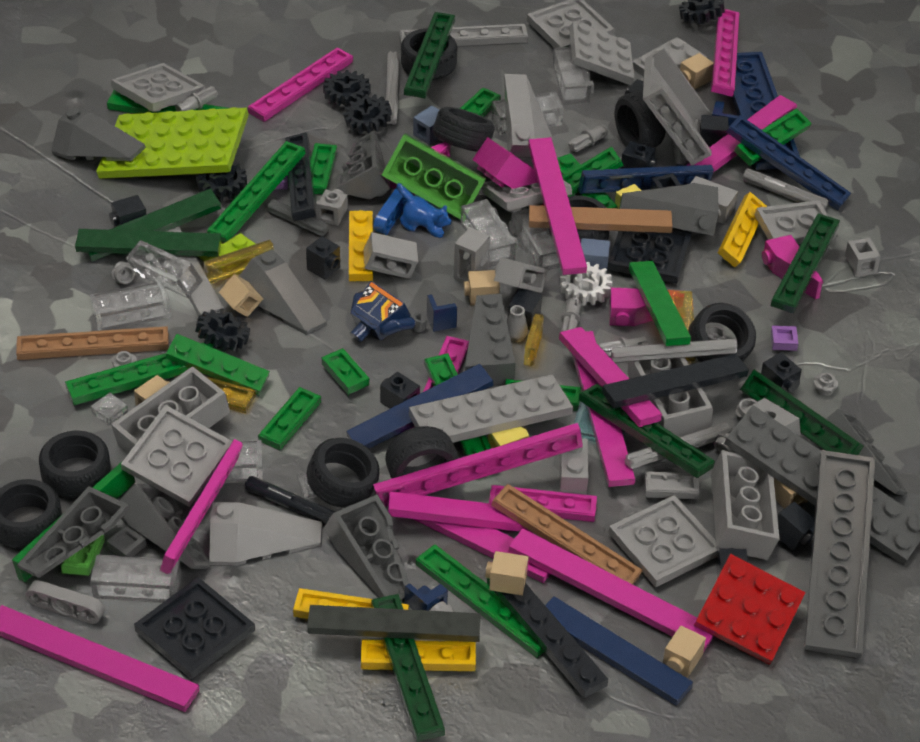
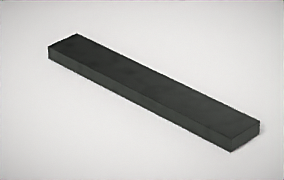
M310 605L307 633L479 642L481 613Z

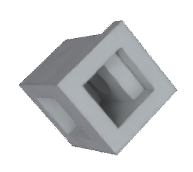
M334 189L333 191L325 190L320 200L316 202V219L338 226L348 209V195L339 189ZM331 210L334 215L328 214L326 211Z
M865 238L848 241L845 256L854 270V277L877 274L881 256L872 240Z

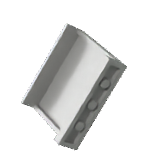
M662 48L645 58L643 100L690 164L694 165L711 156V149L700 135V121L702 115H712V113L665 48Z

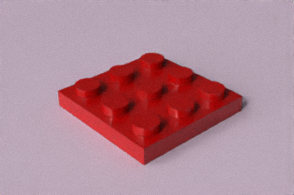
M730 554L694 626L770 665L806 592Z

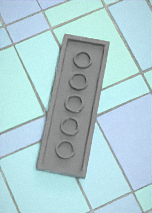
M552 374L409 407V416L415 427L429 426L439 428L447 433L453 443L572 415L573 406Z

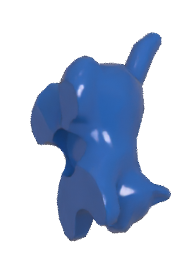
M398 183V191L406 200L403 214L400 217L403 227L408 231H414L417 227L423 226L434 237H443L444 231L442 227L452 223L451 218L448 217L447 205L437 209L424 198L413 196L401 183Z

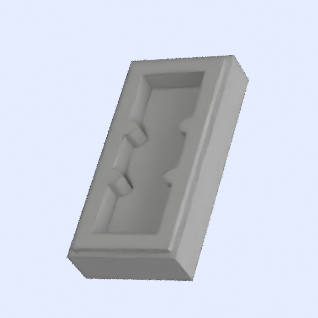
M645 472V497L669 498L675 495L678 499H699L698 478L691 474Z

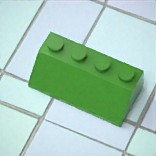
M406 133L402 136L382 173L383 177L396 184L401 183L410 192L424 198L439 208L447 205V212L461 220H464L486 180L485 177Z

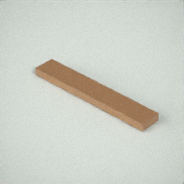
M529 205L530 228H550L544 206ZM571 207L577 229L672 233L671 211Z
M168 326L17 336V360L115 354L121 351L130 353L168 350Z
M509 484L492 501L491 506L539 537L633 585L642 574L643 570Z

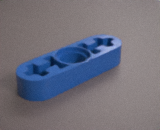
M397 187L375 218L373 225L375 232L387 235L403 212L406 200L399 193Z

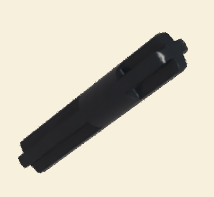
M249 476L245 482V489L311 519L320 521L325 525L332 514L335 513V511L255 476Z

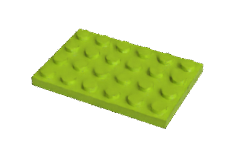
M232 107L229 109L146 112L141 114L126 113L119 115L115 127L144 143L146 148L132 161H107L106 157H102L96 171L99 179L230 172L249 116L247 108Z

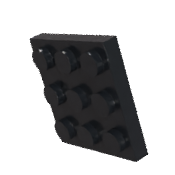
M672 228V233L618 231L607 270L631 274L629 262L653 261L663 281L677 284L692 231Z
M197 577L134 623L135 632L187 677L193 679L255 631V623L202 579Z

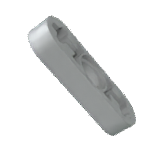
M40 580L33 581L25 593L26 599L36 607L90 624L98 623L105 612L103 603L94 597Z

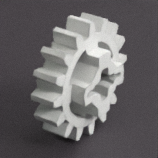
M587 262V273L560 276V292L565 293L566 299L576 298L575 303H577V300H580L583 306L587 302L595 305L596 300L602 303L604 302V297L609 298L613 282L611 281V274H606V268L600 270L599 264L592 267L590 262Z

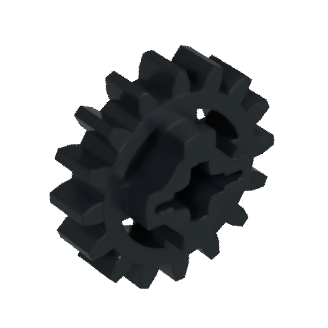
M724 0L683 1L682 5H679L680 19H683L684 22L689 21L690 24L694 22L705 24L709 20H717L716 17H721L722 13H725Z
M349 70L343 73L337 71V75L330 74V78H325V83L323 84L324 98L329 99V103L337 102L338 107L341 104L348 107L350 101H357V97L362 99L366 94L368 96L371 94L369 78H365L364 74L357 75V71L351 73Z
M368 94L362 99L357 97L356 102H349L350 107H345V113H343L347 128H351L352 132L358 130L359 134H362L364 131L370 133L373 130L378 132L380 126L386 127V122H390V116H392L389 101H385L383 96L377 98V94L370 98Z
M232 164L230 172L197 175L198 190L206 191L211 188L220 201H223L224 197H228L231 200L232 195L238 196L240 191L247 185L246 170L241 169L240 164L235 166Z
M210 309V313L204 311L202 316L199 315L195 332L199 333L198 338L205 339V344H213L214 349L222 348L223 351H226V348H230L232 351H235L236 347L242 349L244 344H247L250 328L247 327V322L240 321V316L234 317L233 312L224 313L220 309L219 313H216V311Z

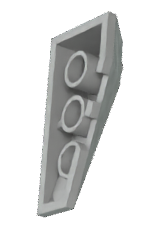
M504 74L507 148L509 152L517 157H531L528 140L552 138V135L527 75Z
M212 502L209 563L210 565L238 566L246 564V560L261 557L263 560L271 558V554L282 551L293 553L321 546L322 522L244 503Z

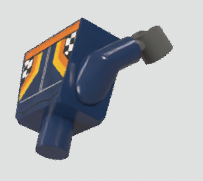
M372 281L369 282L365 290L355 293L350 314L357 326L350 334L360 343L369 333L377 339L383 340L386 336L403 330L412 329L416 332H423L426 328L427 320L421 321V314L415 313L413 318L410 317L411 314L404 302Z

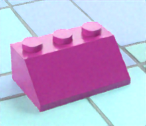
M488 137L472 159L478 164L477 169L502 188L505 184L515 189L538 183L535 169Z

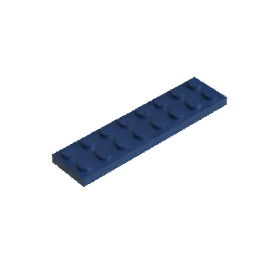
M762 52L737 53L735 90L732 100L737 115L749 119L778 97ZM794 138L784 144L785 147L800 157ZM763 158L754 163L756 170L777 169Z

